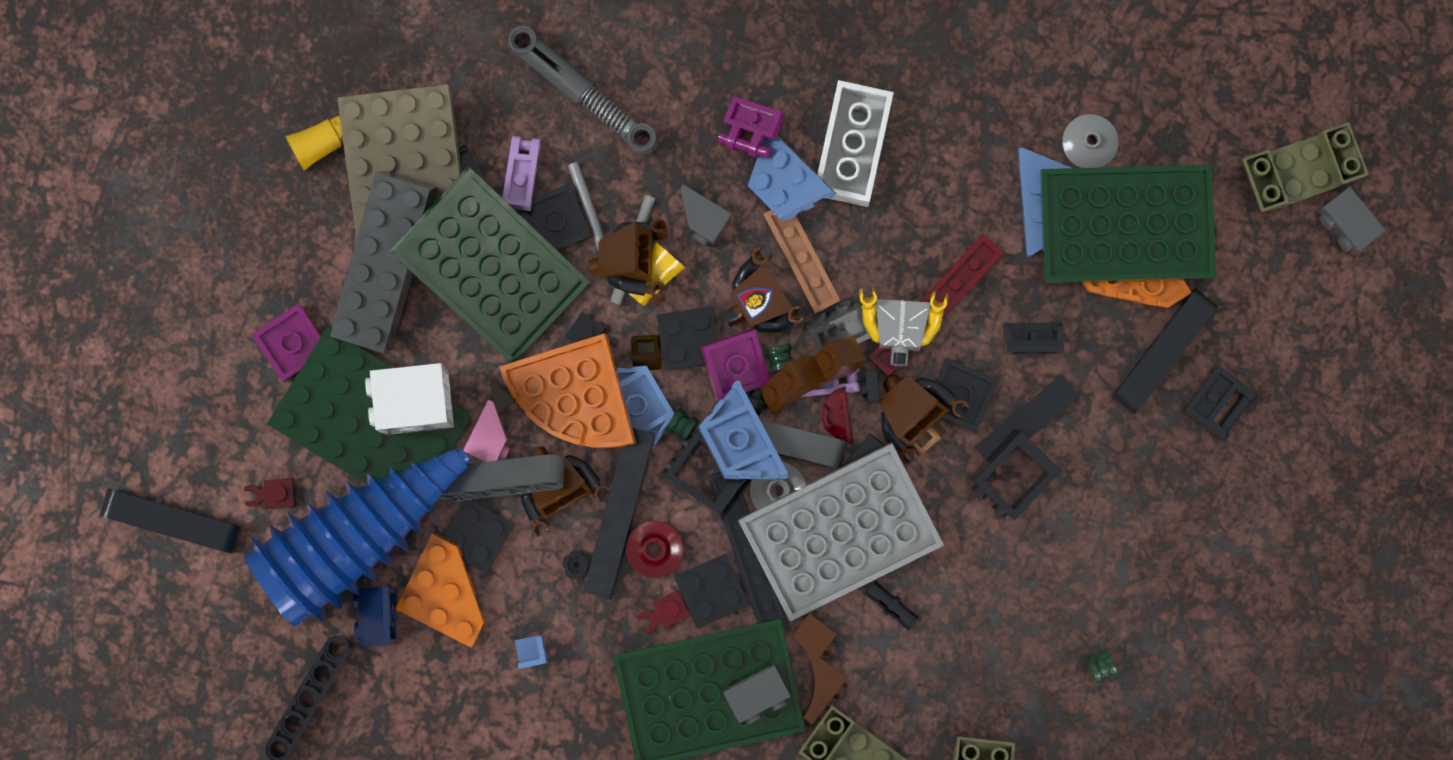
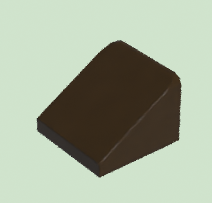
M631 336L633 367L647 366L649 370L661 369L660 336Z
M491 380L489 385L498 415L502 416L515 402V399L495 380Z

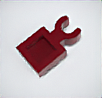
M294 478L264 480V489L255 485L244 487V491H254L256 493L255 500L245 502L246 506L256 507L262 501H265L266 509L296 507Z
M676 590L653 602L654 612H642L636 618L638 620L644 617L650 618L651 626L643 630L644 633H650L655 630L657 623L662 622L664 628H667L690 616V613L679 592Z

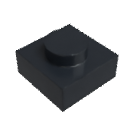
M877 372L865 373L866 380H861L862 396L868 397L869 403L880 402Z

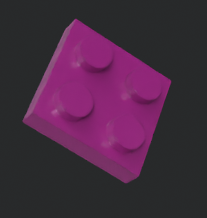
M299 303L251 334L282 382L299 373L321 337V334Z
M750 329L700 346L717 401L723 400L732 389L734 382L738 380L745 392L762 387L770 380L756 329Z

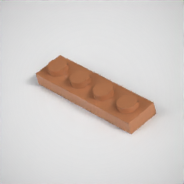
M772 210L764 213L763 216L814 314L820 313L839 303L841 300L797 216L783 221Z

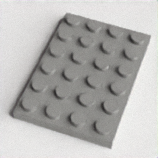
M892 442L738 519L790 621L944 546Z

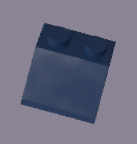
M396 587L359 588L360 594H354L353 597L354 611H358L359 623H354V638L359 640V646L397 644Z

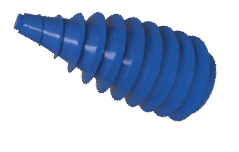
M461 447L458 450H450L438 457L433 456V459L417 465L411 462L410 468L398 472L388 466L389 476L376 479L366 472L367 485L356 488L346 481V495L337 498L326 491L328 504L320 508L306 501L309 515L302 519H298L288 513L290 523L288 528L280 531L269 524L272 538L262 543L251 536L253 550L244 556L245 560L264 592L292 626H297L310 615L324 622L323 606L329 602L341 609L343 605L340 593L347 589L359 595L360 591L357 580L362 575L373 581L377 580L374 565L379 560L389 566H393L390 551L395 545L408 551L405 538L410 529L423 533L420 524L421 518L427 511L435 513L433 504L443 493L447 494L446 489L468 468L467 464L471 460Z

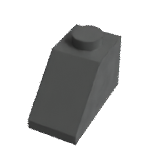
M683 184L680 192L689 231L693 233L691 238L703 246H706L707 243L714 246L730 221L731 213Z

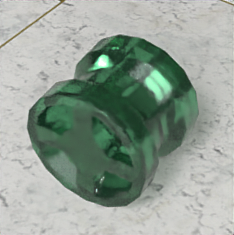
M791 343L764 350L765 357L769 358L770 361L768 367L770 373L778 372L789 361L795 360L791 357L790 353L792 350Z
M679 408L671 418L665 431L669 434H676L679 436V440L684 442L694 432L699 419L686 415L685 410Z
M1106 648L1100 650L1099 654L1095 656L1088 655L1084 657L1088 671L1095 683L1100 682L1107 675L1111 677L1117 675L1115 664Z

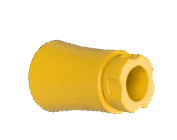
M339 116L330 120L326 119L303 131L285 136L304 171L321 158L342 147L343 136Z
M657 242L652 247V281L647 282V285L650 286L656 281L663 282L666 285L673 277L685 269L677 259ZM647 293L644 296L630 294L643 306L646 305L651 297V294Z

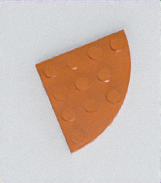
M604 333L499 366L511 396L517 401L527 417L548 433L562 440L592 448H616L637 444L607 334Z

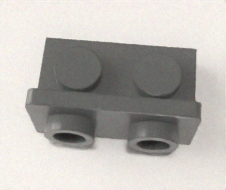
M855 299L841 301L834 309L826 313H817L810 318V321L805 323V327L810 333L818 352L829 341L854 336L857 343H861L871 338L863 325L862 308Z

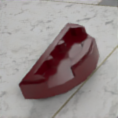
M845 386L835 389L827 396L822 406L821 420L825 430L834 437L854 443L847 389Z

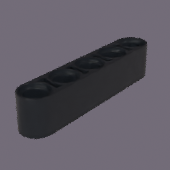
M1195 288L1120 384L1112 398L1135 415L1212 316L1218 305Z
M107 488L99 516L230 554H233L241 526L109 488Z
M343 635L332 636L324 643L266 743L265 754L269 760H288L294 755L352 655L353 643L348 637ZM337 640L342 641L345 645V652L340 657L336 656L332 651V645ZM322 665L327 666L331 672L330 678L325 682L321 681L317 675V671ZM307 690L312 691L316 696V702L313 706H307L303 701V695ZM293 715L301 720V728L298 731L291 730L288 725L289 718ZM277 741H282L287 747L286 754L282 757L278 756L274 751V745Z

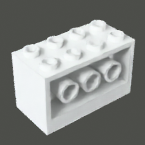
M441 363L370 371V378H365L367 396L373 399V407L368 408L369 422L377 431L385 435L454 428L449 373Z

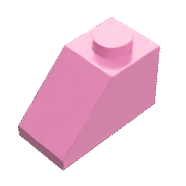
M488 400L464 451L485 462L506 460L510 452V448L507 447L509 440L501 417L497 413L495 403Z

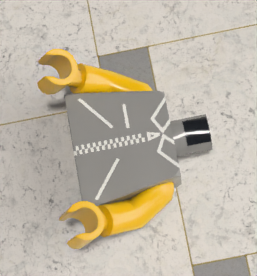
M872 287L873 295L869 298L863 296L861 288L859 290V297L863 304V325L872 341L879 343L880 349L891 350L890 365L908 366V351H920L921 346L928 345L939 331L944 313L943 309L948 302V295H945L943 302L935 300L936 291L932 293L930 302L877 299L874 287Z

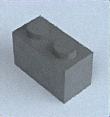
M1351 187L1342 191L1317 211L1321 215L1319 219L1323 226L1328 230L1332 229L1338 236L1337 242L1340 247L1346 252L1350 251L1352 255L1361 251L1386 231Z
M774 664L723 690L738 722L745 721L747 725L762 717L760 712L768 708L775 711L788 704L786 699L791 697Z

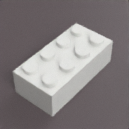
M838 80L818 169V175L837 193L830 199L868 207L894 92Z

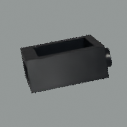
M1014 429L969 479L974 483L972 490L983 500L988 496L995 503L992 508L1003 519L1008 515L1013 520H1016L1062 470L1021 431ZM1018 446L1044 473L1010 507L984 481Z
M696 431L694 436L689 435L681 446L683 451L678 458H672L664 470L666 473L664 478L668 484L723 520L752 479H731L715 502L679 479L677 476L700 444L709 450L701 433Z

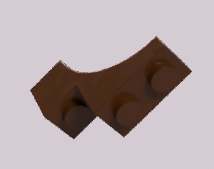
M854 336L829 341L815 356L789 361L760 389V392L771 414L780 413L788 405L808 392L833 380L852 375L867 360Z
M808 613L792 634V637L799 642L807 653L813 669V694L810 704L803 715V718L813 725L816 720L820 722L829 709L827 705L834 697L838 700L848 686L844 684L847 678L820 658L823 653L828 656L835 647L837 641L834 638L837 634Z

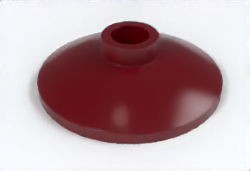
M649 521L639 525L632 531L627 540L626 555L630 565L636 572L645 577L660 578L672 573L679 565L683 555V543L678 532L672 526L660 521ZM657 544L660 546V553L658 555L650 553L649 548L651 545Z

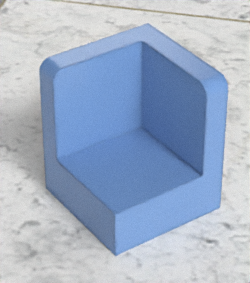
M543 634L515 640L519 669L549 663Z

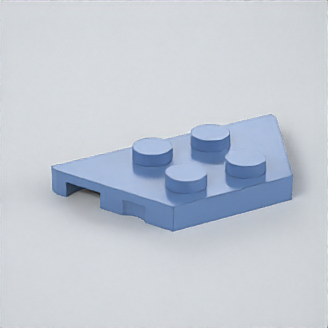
M779 135L775 141L765 138L763 146L772 149L771 156L768 159L761 156L757 158L748 186L780 219L787 221L797 216L799 212L815 207L814 202L824 197L830 199L837 194Z
M1019 148L1018 162L1026 257H1031L1043 249L1040 170L1071 167L1025 148Z
M647 366L617 368L632 427L655 433L654 449L674 419L675 414Z
M740 381L734 382L732 389L723 400L721 399L717 403L711 415L707 416L699 426V431L724 479L788 478V472Z

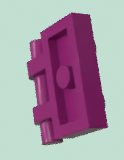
M733 96L723 120L726 125L732 128L729 134L721 132L718 136V142L725 144L728 149L734 151L740 149L748 152L749 156L755 158L761 156L768 159L771 156L772 149L763 146L765 138L776 140L786 115L781 111ZM743 131L753 134L751 141L742 139Z

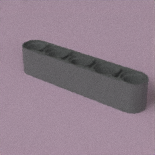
M760 420L778 455L833 469L841 468L847 441Z
M540 455L467 464L468 468L446 489L447 494L443 493L437 501L457 502L561 489L564 482V458L558 455Z

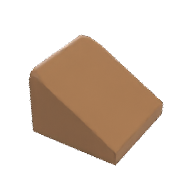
M937 421L912 445L922 455L946 434V430Z

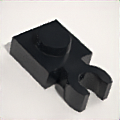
M581 312L566 334V337L574 342H579L601 335L605 327ZM608 336L610 343L615 346L619 345L614 337Z

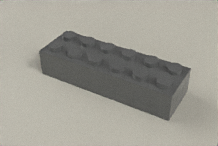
M386 171L375 172L330 337L380 353L392 350L413 273L390 250L433 205L438 187Z

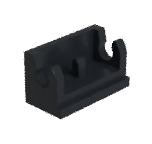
M1060 322L1003 323L1004 355L1061 354L1064 351L1063 324Z

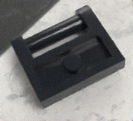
M1218 365L1184 409V412L1208 429L1218 439L1225 442L1230 435L1228 432L1250 402H1255L1258 395ZM1237 391L1241 397L1220 425H1218L1213 420L1233 393Z

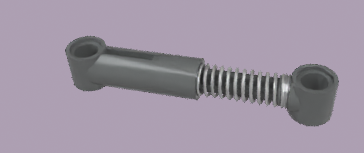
M518 26L510 32L508 42L516 57L525 61L576 104L583 102V106L587 105V109L591 108V112H594V115H598L599 119L602 118L603 122L606 121V125L610 124V128L614 127V131L618 130V134H621L623 141L630 146L633 153L645 156L654 151L657 140L651 126L636 121L634 118L630 119V115L626 116V112L622 113L623 110L618 109L619 106L615 107V103L611 104V100H606L607 96L603 97V93L599 94V90L595 91V83L539 38L531 28ZM521 37H528L531 43L526 48H519L516 46L517 40ZM536 52H538L542 57H544L553 66H555V69H553L544 60L537 56ZM638 134H647L650 137V141L644 146L637 145L634 139Z

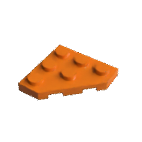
M1184 280L1082 282L1088 293L1163 309L1171 307L1192 293Z
M433 532L400 598L396 610L472 648L486 621L483 611L480 610L472 579L465 567L460 545Z

